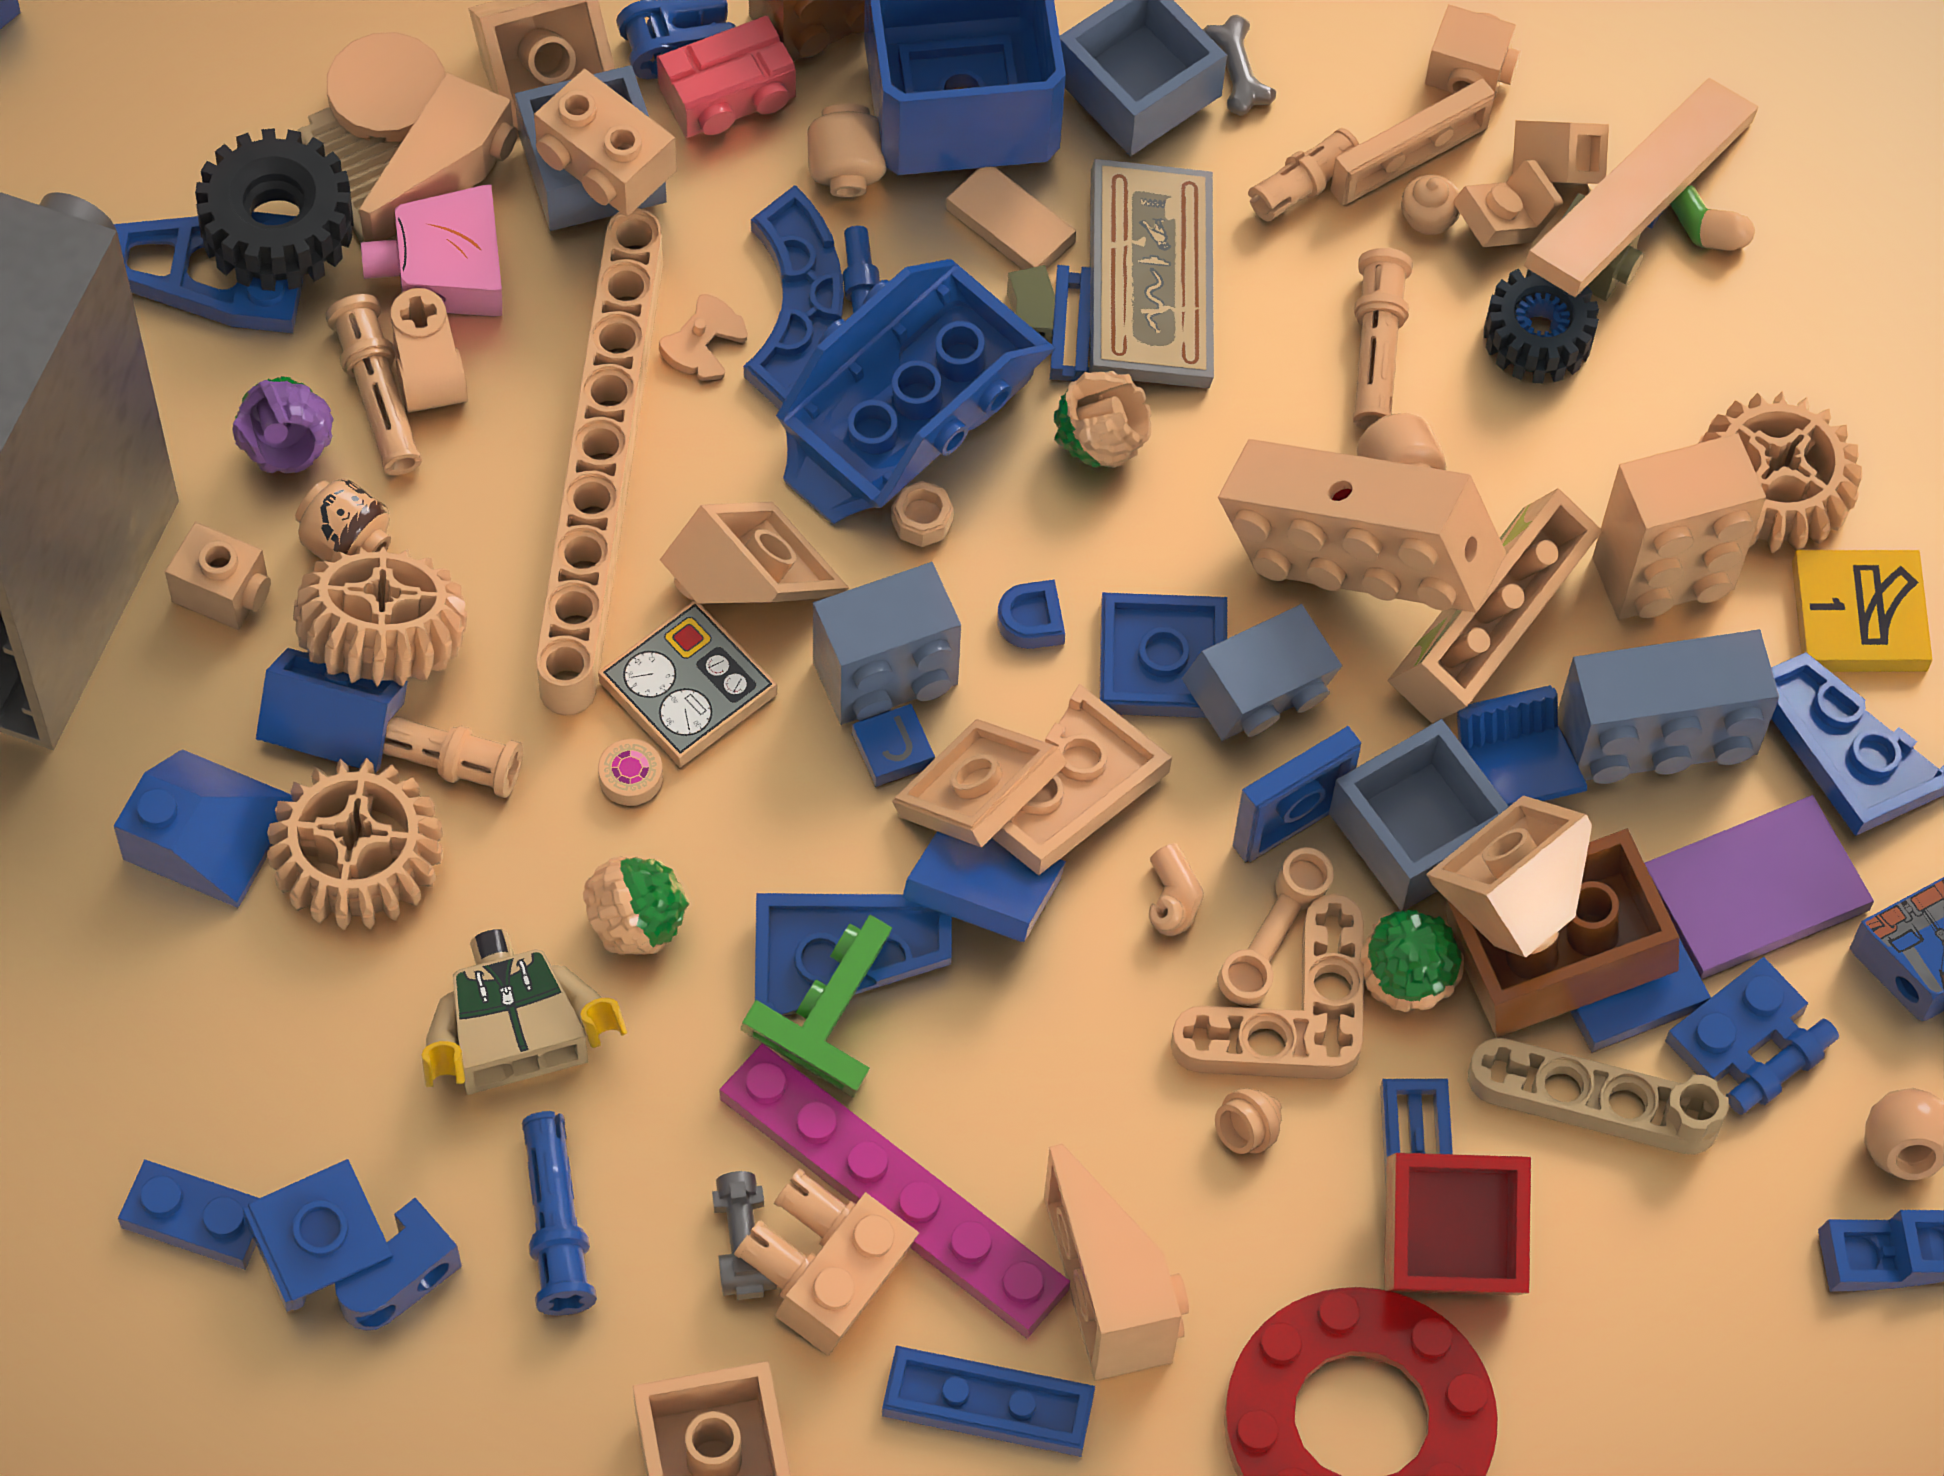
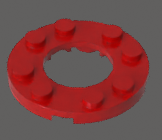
M1365 1287L1337 1288L1308 1295L1282 1308L1265 1321L1247 1342L1235 1364L1226 1398L1224 1426L1229 1456L1237 1476H1341L1321 1466L1303 1446L1295 1424L1296 1398L1306 1379L1325 1363L1348 1356L1367 1357L1372 1361L1388 1363L1401 1369L1419 1389L1428 1413L1427 1437L1418 1455L1400 1471L1387 1476H1486L1495 1451L1498 1416L1496 1399L1486 1368L1469 1341L1452 1323L1427 1305L1410 1297L1391 1291Z

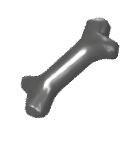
M1236 14L1230 16L1225 24L1207 25L1203 31L1227 54L1226 66L1233 84V91L1227 100V108L1231 112L1242 116L1247 114L1254 105H1270L1276 99L1277 91L1262 84L1254 76L1244 46V39L1250 30V22Z

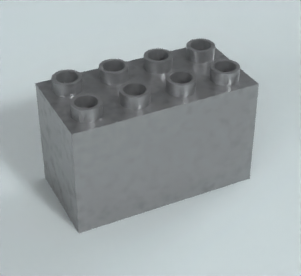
M0 192V732L54 750L179 499L120 241L113 222L98 207L71 194L49 193L43 197L38 205Z

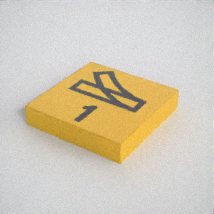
M1796 550L1792 560L1801 654L1807 652L1830 672H1928L1933 657L1920 550Z

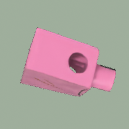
M491 185L477 186L400 204L395 208L397 240L361 242L364 279L400 276L402 292L412 288H424L433 291L442 299L447 313L502 316V286Z

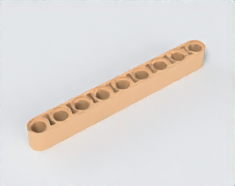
M636 208L628 217L621 212L616 213L610 219L606 230L536 656L540 698L548 709L561 715H575L584 711L593 702L596 694L662 277L661 224L655 215L640 208ZM633 245L643 246V248L633 250L627 247ZM627 296L636 298L632 301L617 300L621 297ZM614 348H624L629 350L624 353L618 354L608 352ZM609 400L621 402L618 405L608 407L599 405ZM598 453H606L612 455V457L606 460H596L590 458L591 456ZM588 507H600L605 509L604 511L597 514H586L581 512L583 509H586ZM579 561L596 563L595 566L588 569H578L572 566ZM575 615L588 618L580 624L563 622L565 618ZM562 671H573L579 674L576 678L563 681L553 677Z

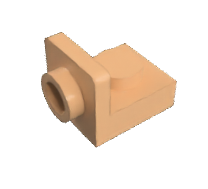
M1535 160L1523 161L1507 182L1467 185L1463 187L1454 199L1455 207L1483 247L1532 243L1563 204L1561 196Z

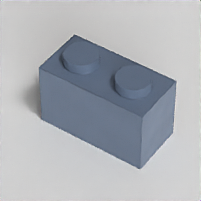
M1300 604L1201 651L1182 680L1221 741H1224L1242 731H1245L1248 737L1258 735L1275 724L1280 718V713L1292 707H1295L1298 713L1313 708L1330 694L1327 685L1341 669L1342 664L1304 606Z

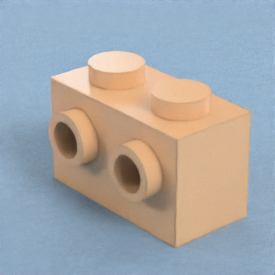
M585 68L534 113L536 148L542 159L555 170L561 171L565 169L582 183L586 192L601 205L610 204L626 217L677 171L675 136Z

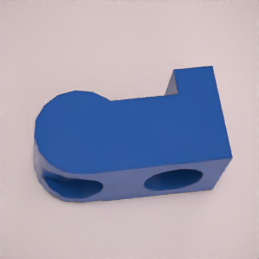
M416 1198L412 1199L394 1214L399 1233L387 1242L393 1257L335 1283L340 1310L345 1320L355 1328L368 1331L377 1330L387 1325L462 1267L458 1246Z

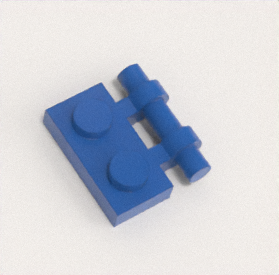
M1763 957L1669 1030L1665 1042L1696 1075H1706L1718 1082L1729 1073L1739 1085L1726 1094V1097L1729 1098L1731 1108L1736 1113L1743 1115L1757 1103L1766 1105L1782 1092L1781 1084L1798 1070L1809 1071L1825 1058L1824 1050L1839 1039V1034L1835 1026L1824 1018L1808 1030L1799 1028L1794 1023L1796 1019L1804 1014L1808 1002ZM1770 1040L1782 1050L1765 1064L1756 1062L1751 1056Z

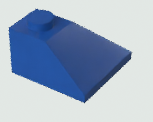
M182 749L143 774L115 822L114 830L123 860L239 908L267 858L269 847L273 846L269 843L267 831L269 824L279 822L275 813L278 801L293 802L289 793Z

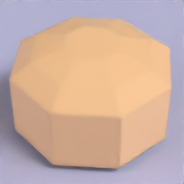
M925 481L914 483L900 490L891 507V521L899 538L920 547L944 540L953 522L954 508L945 489Z

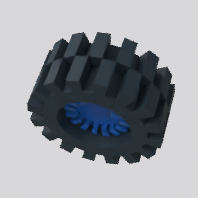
M1519 268L1510 272L1508 282L1501 279L1496 285L1495 293L1491 296L1484 325V338H1488L1486 349L1489 355L1498 353L1495 364L1502 370L1510 363L1513 364L1512 377L1522 380L1525 371L1533 372L1532 383L1543 384L1545 373L1550 372L1553 382L1563 380L1566 369L1572 375L1576 373L1581 367L1582 360L1586 362L1590 354L1599 321L1597 319L1599 311L1597 301L1590 302L1593 292L1587 285L1574 297L1529 269L1527 270L1526 278H1524ZM1543 317L1551 321L1549 329L1551 333L1549 334L1548 331H1545L1544 335H1541V331L1534 333L1530 318Z

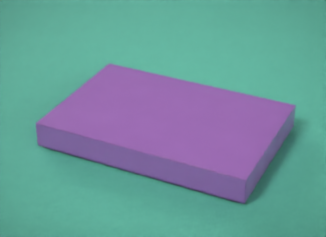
M1813 795L1645 862L1647 870L1680 937L1679 939L1701 979L1868 912L1874 903L1871 894Z

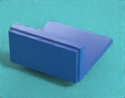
M1551 685L1472 703L1457 711L1459 742L1508 806H1511L1522 796L1547 801L1587 791V783L1558 726V695L1555 688H1552Z
M349 1159L252 1201L243 1208L244 1219L287 1312L292 1309L295 1311L302 1308L308 1295L393 1257Z

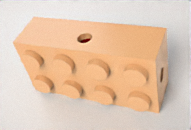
M1248 439L1218 495V499L1257 574H1261L1265 578L1274 581L1289 579L1312 583L1329 591L1345 589L1368 593L1375 598L1385 601L1396 598L1424 603L1433 609L1441 611L1452 608L1477 613L1506 555L1505 548L1471 474Z

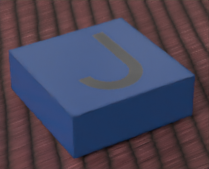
M912 704L852 724L853 738L875 787L923 771L935 759V755Z

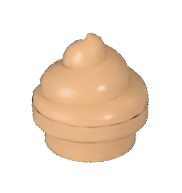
M1440 175L1417 177L1409 182L1403 192L1401 201L1403 215L1409 225L1422 234L1435 235L1442 233L1451 227L1460 216L1454 201L1460 192L1451 181Z
M1250 1088L1237 1089L1224 1098L1222 1106L1218 1108L1215 1114V1126L1220 1139L1230 1150L1239 1154L1247 1152L1257 1154L1270 1148L1277 1141L1282 1121L1281 1103L1267 1093Z

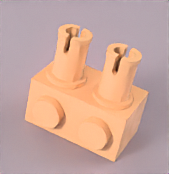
M798 1169L791 1178V1182L787 1183L780 1192L774 1204L782 1207L822 1238L819 1244L823 1248L817 1255L811 1252L806 1257L766 1227L763 1221L759 1220L751 1229L750 1235H747L741 1242L734 1256L738 1259H743L782 1289L779 1296L783 1298V1301L774 1316L825 1355L829 1356L906 1255L919 1232L866 1192L856 1204L850 1201L846 1206L805 1175L803 1170Z

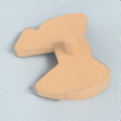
M701 294L697 299L696 314L691 316L682 326L680 332L662 337L659 342V351L665 361L676 370L687 374L697 372V377L701 381L720 380L724 378L725 368L706 346L715 336L744 343L747 341L748 332L742 316L736 315L732 308L724 301L709 294Z

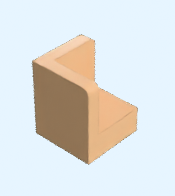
M1515 120L1512 174L1523 161L1535 160L1550 182L1599 184L1606 177L1609 124Z

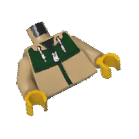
M493 929L476 935L470 942L476 965L456 971L453 974L454 991L446 994L439 1000L426 1037V1047L421 1055L426 1087H434L433 1080L440 1075H453L456 1077L457 1084L464 1083L466 1093L469 1095L588 1063L584 1029L592 1048L601 1046L599 1035L605 1031L617 1030L621 1036L627 1034L619 1004L614 999L602 998L567 967L551 966L546 954L542 950L535 949L514 955L507 931Z

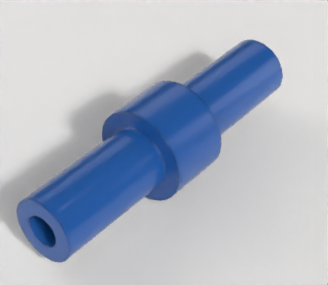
M859 225L851 226L844 231L848 267L843 271L845 297L852 302L853 313L863 305L868 292L880 282L879 270L876 266L872 265L868 229Z

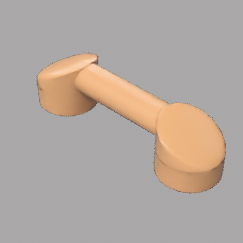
M1304 847L1294 850L1285 859L1275 880L1276 894L1278 896L1275 904L1248 949L1238 950L1229 955L1218 973V987L1230 1001L1239 1005L1252 1006L1259 1004L1266 996L1273 982V969L1270 961L1299 912L1308 910L1314 900L1325 895L1333 881V866L1324 853L1314 848Z

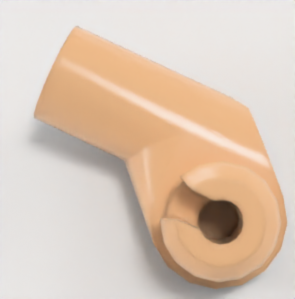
M1169 844L1157 850L1150 857V862L1165 887L1156 905L1151 904L1149 919L1160 933L1166 936H1174L1186 931L1192 925L1204 898V892L1177 844Z

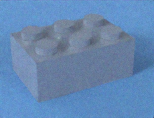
M1757 629L1574 656L1558 707V725L1585 781L1593 780L1599 784H1608L1622 780L1633 773L1655 770L1658 774H1674L1687 769L1693 764L1717 761L1721 765H1734L1748 760L1753 755H1758L1779 699V693L1761 630Z

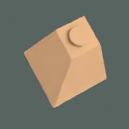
M495 0L468 8L482 64L491 89L494 93L511 100L513 126L517 128V131L515 93L571 80L584 68L591 74L615 69L598 0Z
M774 502L700 505L660 558L663 565L675 577L674 583L677 589L687 598L695 600L697 604L820 599L845 592L849 589Z
M1522 796L1430 870L1426 876L1432 885L1495 947L1527 957L1530 954L1541 952L1552 945L1558 938V931L1575 918L1592 823L1584 813Z

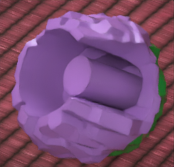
M281 376L280 378L261 381L247 391L242 398V404L235 416L232 427L234 440L236 441L235 444L241 450H244L251 460L257 463L260 470L266 471V473H274L276 471L297 473L306 470L321 455L324 447L330 445L333 436L331 433L332 422L334 421L330 413L331 409L324 399L313 393L312 389L303 383L292 380L291 377Z

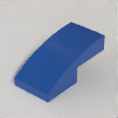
M1900 1210L1889 1220L1829 1219L1818 1229L1830 1292L1894 1289L1944 1282V1210Z

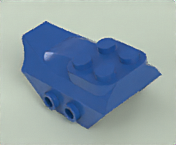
M952 259L905 267L890 281L882 280L877 283L866 295L863 305L846 321L839 319L825 330L819 340V345L815 348L776 414L786 430L787 464L783 479L793 491L832 524L868 508H882L940 454L947 456L954 452L965 440L969 430L977 428L998 412L1008 400L1028 383L1033 376L1034 368L1056 348Z

